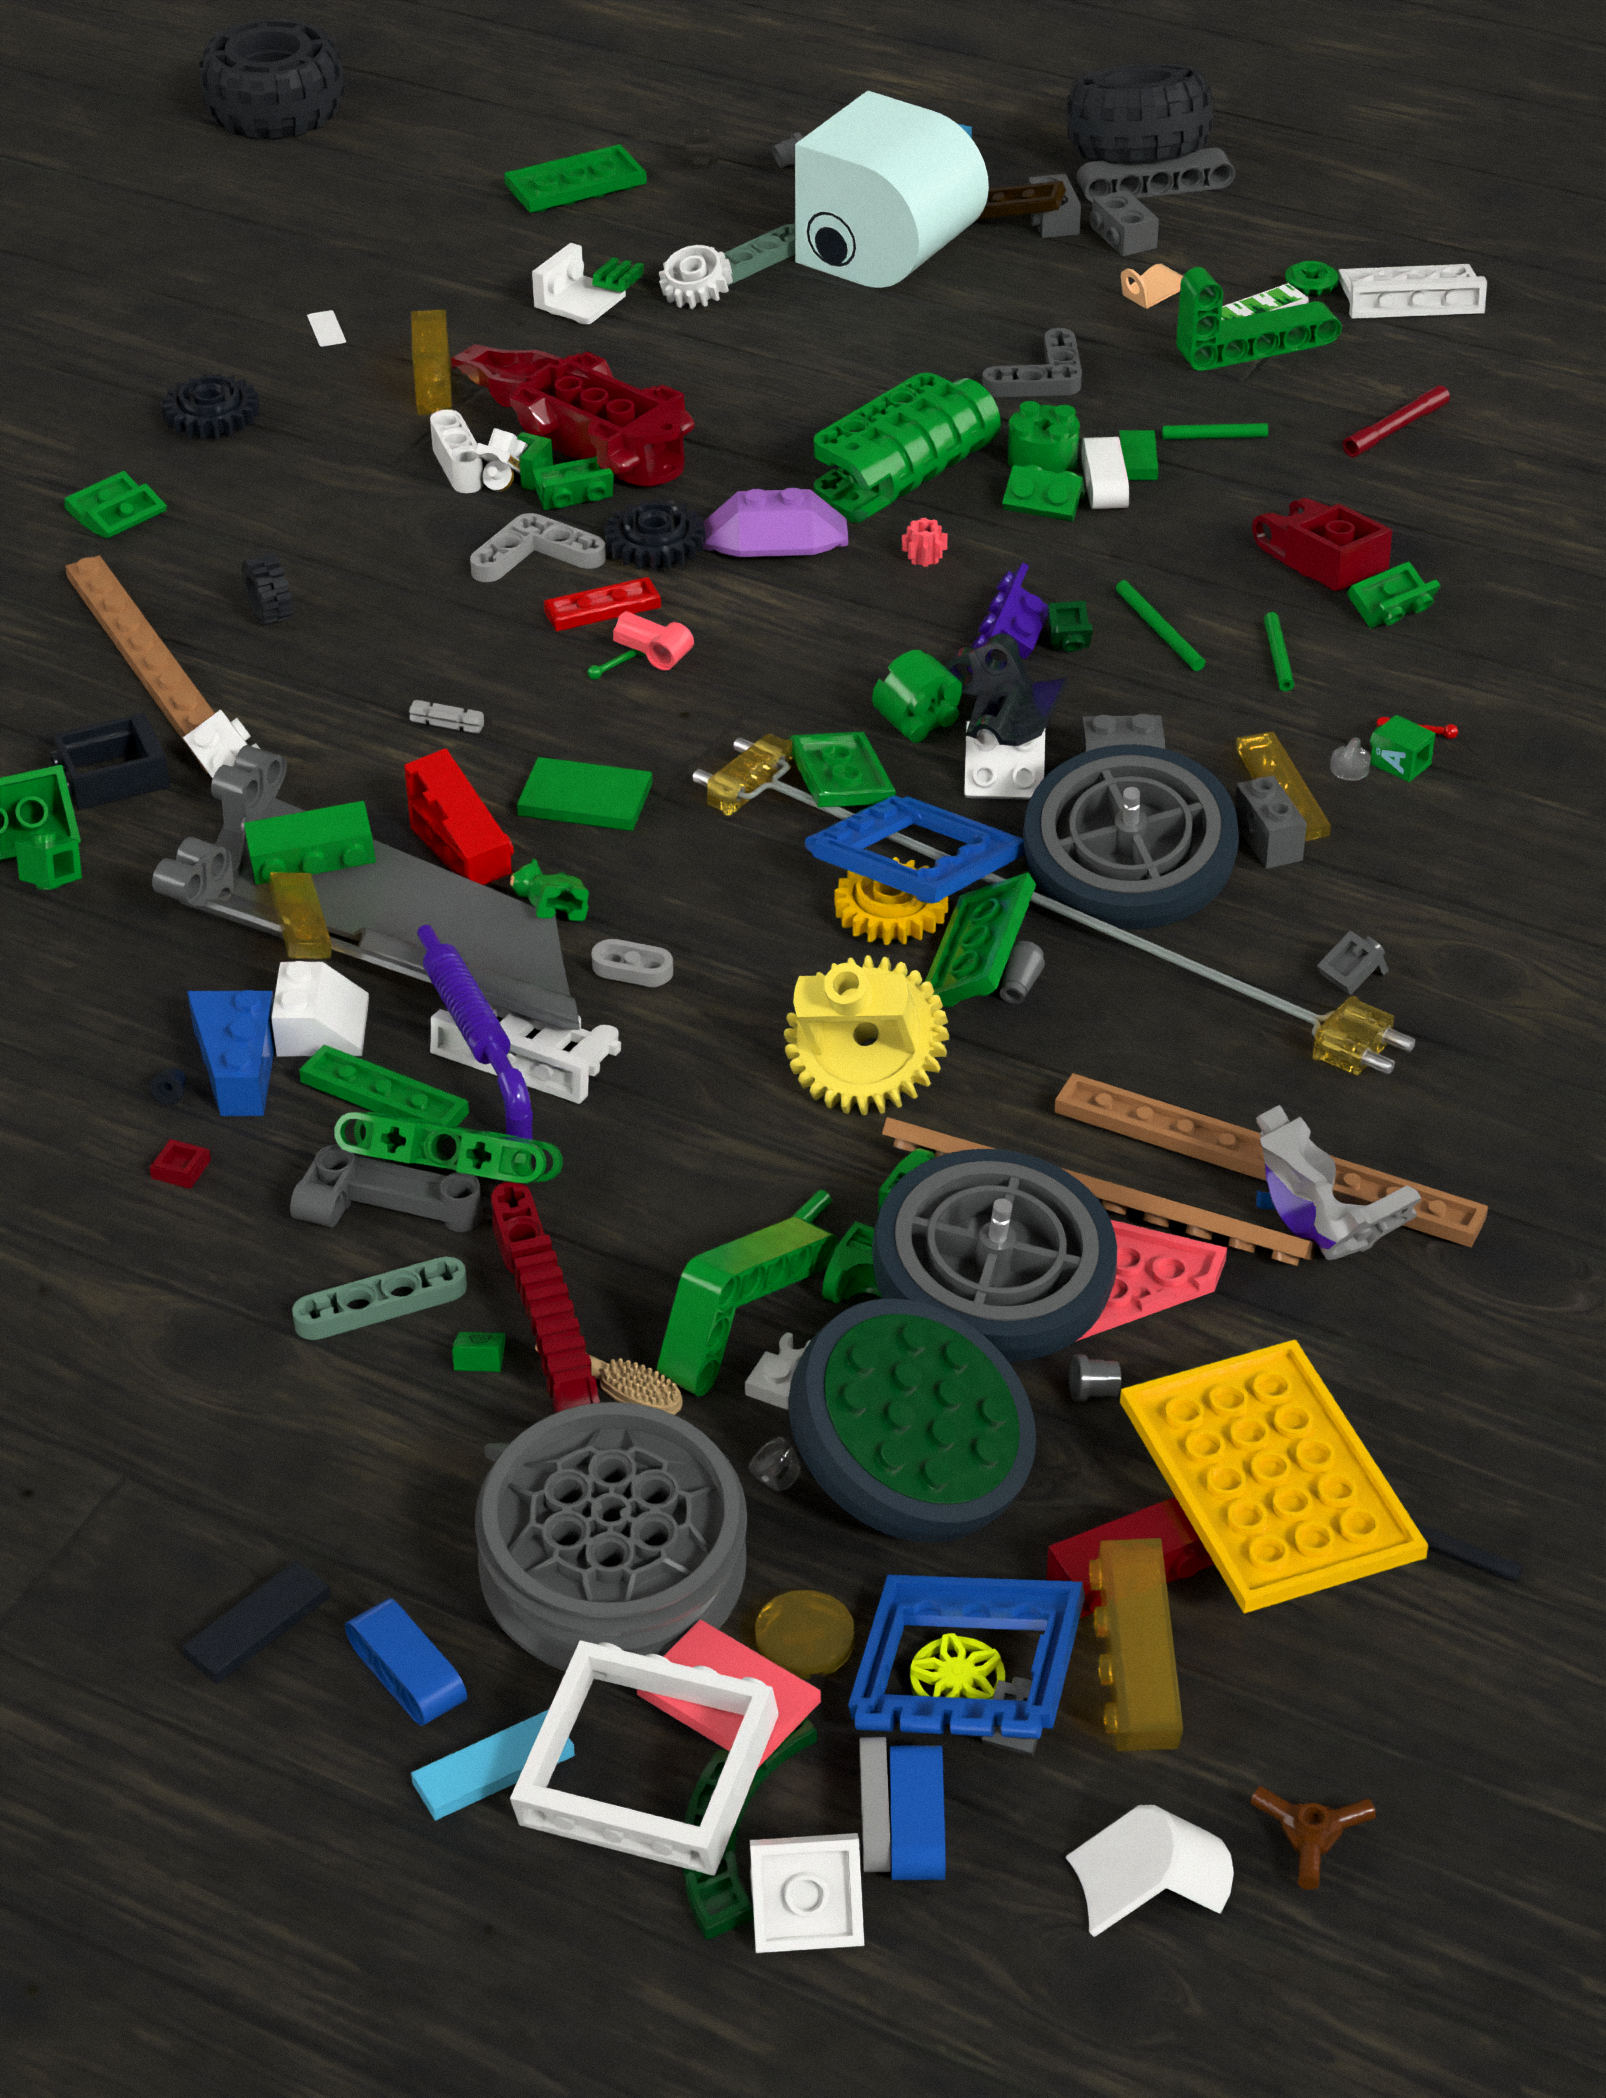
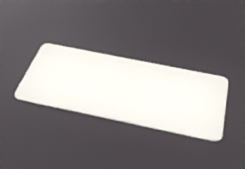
M332 310L307 315L321 347L346 342Z

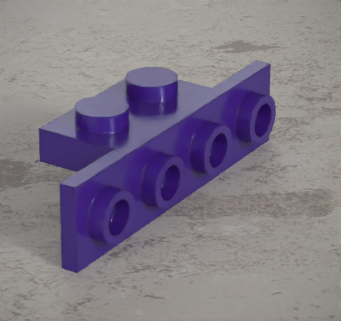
M1024 562L1014 573L1008 570L1000 580L996 588L999 592L987 608L990 613L985 617L978 629L981 634L970 648L977 649L985 646L990 637L1003 633L1015 639L1019 647V655L1022 658L1026 659L1033 651L1047 618L1048 605L1043 603L1038 596L1030 594L1020 587L1029 567ZM968 666L967 670L973 673L970 666Z

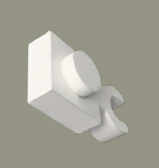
M789 1332L784 1334L779 1341V1355L766 1351L746 1380L745 1395L788 1410L790 1383L793 1373L811 1340L806 1343L804 1348L795 1350L792 1349L793 1334Z

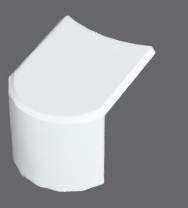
M1156 1805L1136 1806L1065 1857L1077 1873L1084 1889L1088 1907L1089 1932L1093 1937L1099 1935L1166 1888L1221 1914L1230 1896L1234 1875L1231 1854L1222 1839Z

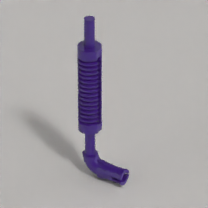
M430 925L421 926L417 930V936L427 952L423 957L422 964L424 970L431 979L432 984H434L435 989L475 1059L485 1065L491 1063L498 1076L497 1084L505 1106L506 1134L533 1139V1112L531 1110L529 1092L522 1073L518 1069L513 1068L506 1056L511 1046L506 1032L493 1013L458 950L453 945L441 944Z

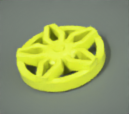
M948 1633L942 1635V1638L925 1645L916 1654L910 1667V1687L914 1696H929L920 1685L919 1680L930 1685H935L933 1697H941L942 1693L946 1697L993 1699L998 1680L1005 1682V1669L1001 1657L995 1648L992 1649L985 1643L973 1638ZM955 1650L958 1657L951 1658L947 1651ZM966 1651L972 1652L966 1659ZM940 1653V1654H939V1659H937V1658H935V1657H932V1656H934V1655ZM987 1661L981 1666H975L976 1663ZM925 1669H934L937 1672H930ZM993 1670L997 1678L994 1688L986 1679ZM977 1686L980 1687L984 1692L977 1690Z

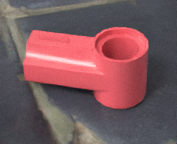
M627 611L619 616L616 627L613 630L614 641L646 654L649 662L657 669L663 671L670 670L694 645L691 632L681 623L672 622L664 627Z

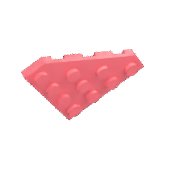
M1111 1220L1117 1242L1115 1283L1101 1316L1092 1328L1078 1340L1214 1292L1226 1262L1227 1248Z

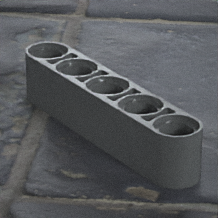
M1206 148L1191 152L1186 156L1169 158L1162 161L1108 163L1102 160L1089 162L1080 167L1076 178L1085 197L1093 203V198L1123 190H1128L1136 198L1225 188L1234 180L1235 169L1223 150L1220 148Z

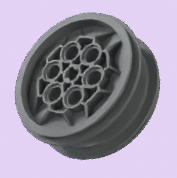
M621 1402L594 1403L563 1410L535 1423L513 1440L496 1460L483 1482L477 1500L475 1533L479 1550L478 1571L481 1590L489 1610L500 1627L513 1641L532 1656L563 1671L567 1670L580 1640L594 1644L602 1642L611 1643L623 1651L643 1656L657 1654L663 1657L700 1619L719 1630L737 1604L746 1573L745 1538L747 1508L738 1475L721 1450L703 1432L678 1416L653 1407ZM650 1544H659V1546H651ZM605 1565H617L614 1567H605Z

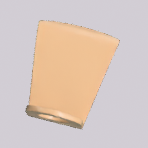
M1155 264L1141 276L1134 270L1127 268L1121 272L1123 296L1148 309L1180 292V283L1183 276L1163 264ZM1128 277L1133 278L1135 282L1130 285Z

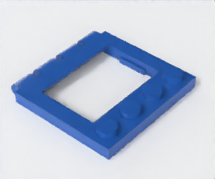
M890 796L874 806H870L807 837L805 840V846L813 853V857L916 896L917 900L924 903H937L943 898L1025 855L1023 838L908 796L904 798ZM912 824L968 843L958 849L956 856H943L935 861L933 868H920L918 870L864 849Z
M887 1575L848 1704L851 1718L855 1719L856 1730L893 1732L896 1721H900V1730L905 1733L943 1734L946 1724H950L952 1735L993 1737L996 1727L1001 1726L1002 1737L1040 1739L1043 1728L1053 1729L1085 1599L1083 1582ZM904 1625L1045 1631L1044 1635L1040 1634L1031 1670L1033 1681L1028 1701L884 1694Z

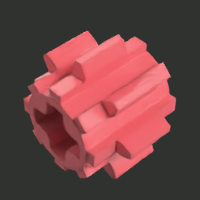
M921 518V520H913L910 522V526L907 527V534L902 535V551L908 552V559L914 565L919 564L923 565V567H928L930 564H937L939 558H942L943 550H947V533H942L941 525H938V521L934 519Z

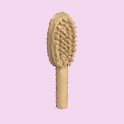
M589 1355L592 1363V1376L600 1380V1387L612 1399L621 1403L653 1407L673 1415L680 1411L683 1405L681 1392L677 1384L672 1383L670 1378L665 1379L664 1374L659 1376L658 1371L653 1372L651 1368L645 1369V1365L640 1367L637 1362L631 1364L630 1360L623 1362V1359L620 1358L618 1362H615L612 1359L609 1364Z

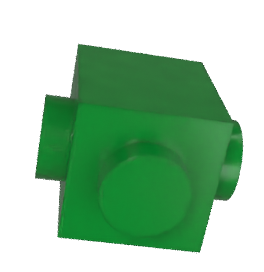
M51 828L33 830L30 837L15 841L19 880L36 884L37 888L41 890H51L59 888L62 884L82 879L78 839L56 834V831Z

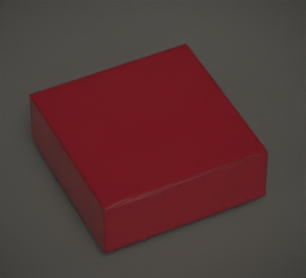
M169 1139L149 1167L151 1179L191 1189L211 1161L210 1150Z

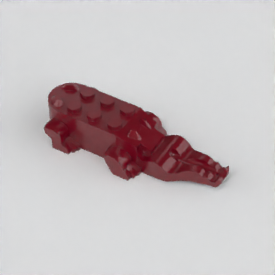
M474 344L451 358L452 370L458 367L462 374L468 375L471 381L481 386H486L497 403L503 407H513L521 426L528 434L552 439V448L577 460L597 457V463L602 470L610 468L617 479L641 485L642 487H652L653 485L667 483L676 479L684 470L683 437L694 429L695 423L692 416L685 410L684 393L663 384L659 387L652 386L643 390L635 388L615 379L606 360L587 351L582 354L577 353L574 356L569 355L563 359L539 350H502Z

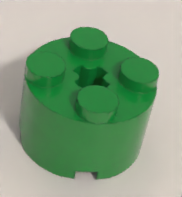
M1035 401L1021 403L1019 411L1015 412L1009 420L1008 464L1012 468L1013 464L1021 467L1035 465L1045 471L1056 473L1066 469L1070 472L1074 471L1078 465L1080 422L1075 416L1076 410L1074 407L1069 405H1040Z
M911 650L896 658L887 667L891 673L883 682L879 678L874 687L872 695L873 706L913 743L921 742L928 735L929 731L939 726L944 728L951 726L959 716L957 706L961 698L962 683L929 653L925 654L922 650Z

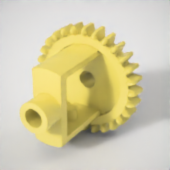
M867 955L862 968L856 965L854 959L850 957L848 958V963L839 965L832 963L831 970L826 976L821 972H817L816 976H799L793 999L796 1013L790 1012L786 1017L789 1025L794 1028L784 1030L786 1041L791 1043L786 1045L785 1052L788 1059H793L789 1065L794 1075L800 1074L798 1081L802 1088L805 1089L811 1086L810 1093L813 1099L818 1100L825 1095L824 1101L830 1109L841 1099V1108L847 1114H849L854 1104L858 1103L862 1115H867L870 1103H875L881 1114L885 1113L887 1099H890L897 1108L902 1107L900 1096L902 1092L913 1099L918 1097L913 1086L915 1082L926 1087L931 1084L925 1071L939 1073L941 1069L934 1057H946L945 1045L940 1042L949 1040L947 1028L942 1026L948 1023L945 1011L939 1010L943 1005L939 995H933L934 989L932 984L928 981L921 984L922 977L920 972L913 970L907 976L908 970L903 962H899L896 968L891 971V963L887 957H883L878 968H874L871 956ZM867 1039H877L873 1044L869 1046H861V1044Z

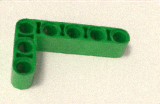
M1194 267L1188 270L1181 279L1176 345L1179 352L1195 370L1205 371L1327 345L1335 341L1341 333L1342 326L1340 321L1322 302H1310L1221 321L1223 290L1206 269Z
M792 1217L693 1257L683 1270L658 1361L657 1371L659 1376L664 1374L665 1379L670 1378L672 1383H676L677 1386L698 1397L705 1395L711 1389L718 1376L736 1308L823 1271L828 1266L837 1247V1236L799 1217Z

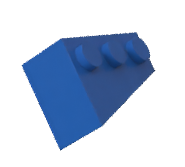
M187 991L193 1030L200 1046L203 1062L208 1071L209 1081L220 1116H264L275 1049L271 1019L274 1005L273 991Z

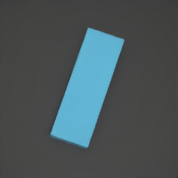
M549 1710L411 1772L412 1783L435 1821L517 1783ZM569 1737L557 1764L575 1756L574 1744Z

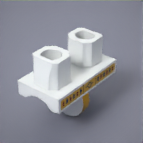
M494 428L488 446L478 443L475 454L489 462L483 470L482 477L485 485L497 492L509 488L514 479L513 470L520 474L519 458L528 449L529 445L517 440V437L512 433Z

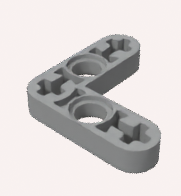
M526 513L516 517L473 552L470 557L471 575L473 578L481 582H492L503 577L534 550L586 569L603 565L606 561L605 541L599 536L539 514Z

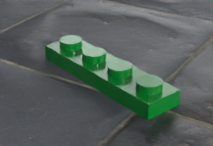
M323 1045L299 1069L301 1083L374 1112L441 1122L442 1124L456 1127L469 1114L468 1101L327 1045Z

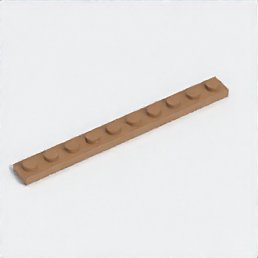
M100 555L86 557L76 563L66 565L68 580L201 767L208 773L183 737L215 714Z
M1072 1073L1055 1099V1113L1267 1181L1260 1141L1261 1137L1258 1132ZM1330 1156L1336 1165V1178L1332 1193L1337 1201L1345 1204L1366 1206L1408 1185L1417 1190L1421 1201L1413 1207L1417 1217L1403 1224V1226L1472 1248L1486 1220L1488 1206Z
M888 1117L882 1132L883 1135L895 1138L893 1147L913 1152L920 1148V1146L936 1150L935 1158L962 1150L995 1149ZM1063 1169L1082 1182L1097 1198L1102 1199L1101 1204L1106 1210L1126 1215L1128 1207L1144 1211L1142 1219L1144 1221L1169 1227L1170 1220L1172 1219L1187 1224L1185 1233L1208 1240L1212 1239L1213 1232L1230 1237L1228 1246L1252 1253L1255 1252L1256 1245L1273 1249L1272 1259L1298 1266L1300 1257L1313 1260L1317 1246L1315 1242Z

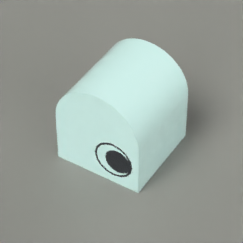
M866 91L795 144V262L868 287H888L902 281L974 223L983 212L988 198V175L982 155L974 141L957 123L940 113Z

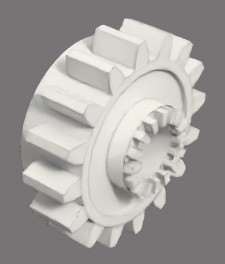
M704 245L688 246L676 251L669 257L667 262L663 263L664 270L659 271V282L663 296L666 295L669 303L676 301L677 306L680 308L685 303H689L690 309H694L696 303L699 302L703 306H708V299L712 298L718 301L720 299L718 293H727L729 291L727 284L733 282L729 259H725L722 251L718 253L714 247Z

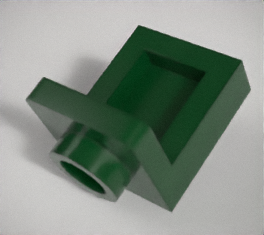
M1085 600L1048 603L1047 616L1052 650L1063 649L1066 652H1076L1083 648H1089L1093 635V626L1088 622Z

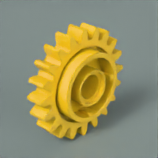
M894 857L893 860L898 861L899 863V859L897 857ZM910 860L906 864H902L904 866L915 869L914 860ZM848 870V878H840L839 888L835 889L836 917L842 918L843 928L853 926V936L855 937L866 932L868 933V942H872L878 937L883 939L885 945H889L892 939H898L902 944H906L908 936L912 935L914 938L922 940L923 930L934 933L936 932V923H944L945 913H948V896L937 903H924L917 900L916 896Z

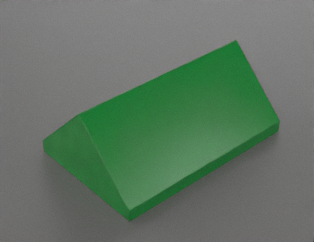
M62 765L0 778V861L17 857L15 841L30 837L31 832L36 829L51 828L56 831V834L78 839V843H81Z

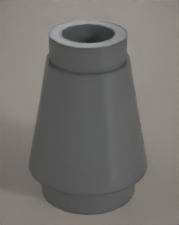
M1018 941L1013 944L1009 959L1003 970L1000 990L1001 998L1008 1003H1022L1045 967L1044 953L1036 944L1029 941Z

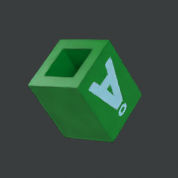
M1395 715L1384 725L1378 726L1372 733L1370 738V746L1372 747L1370 764L1410 782L1431 765L1435 733Z

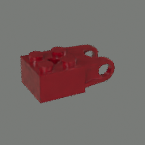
M1300 498L1289 504L1288 516L1263 513L1256 516L1253 520L1252 533L1257 545L1285 565L1297 570L1301 575L1324 584L1330 590H1344L1348 586L1389 569L1393 529L1340 503L1329 507L1309 498ZM1299 507L1304 510L1301 514H1298ZM1263 523L1271 529V540L1263 532Z

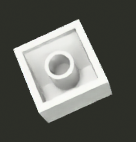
M280 962L271 1018L277 1057L313 1056L323 1045L330 1046L352 1056H362L369 1005L368 992L324 962Z

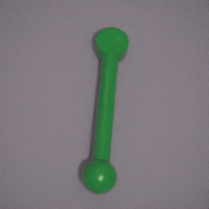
M632 649L600 666H590L587 670L588 677L593 680L599 679L603 672L637 655L646 654Z

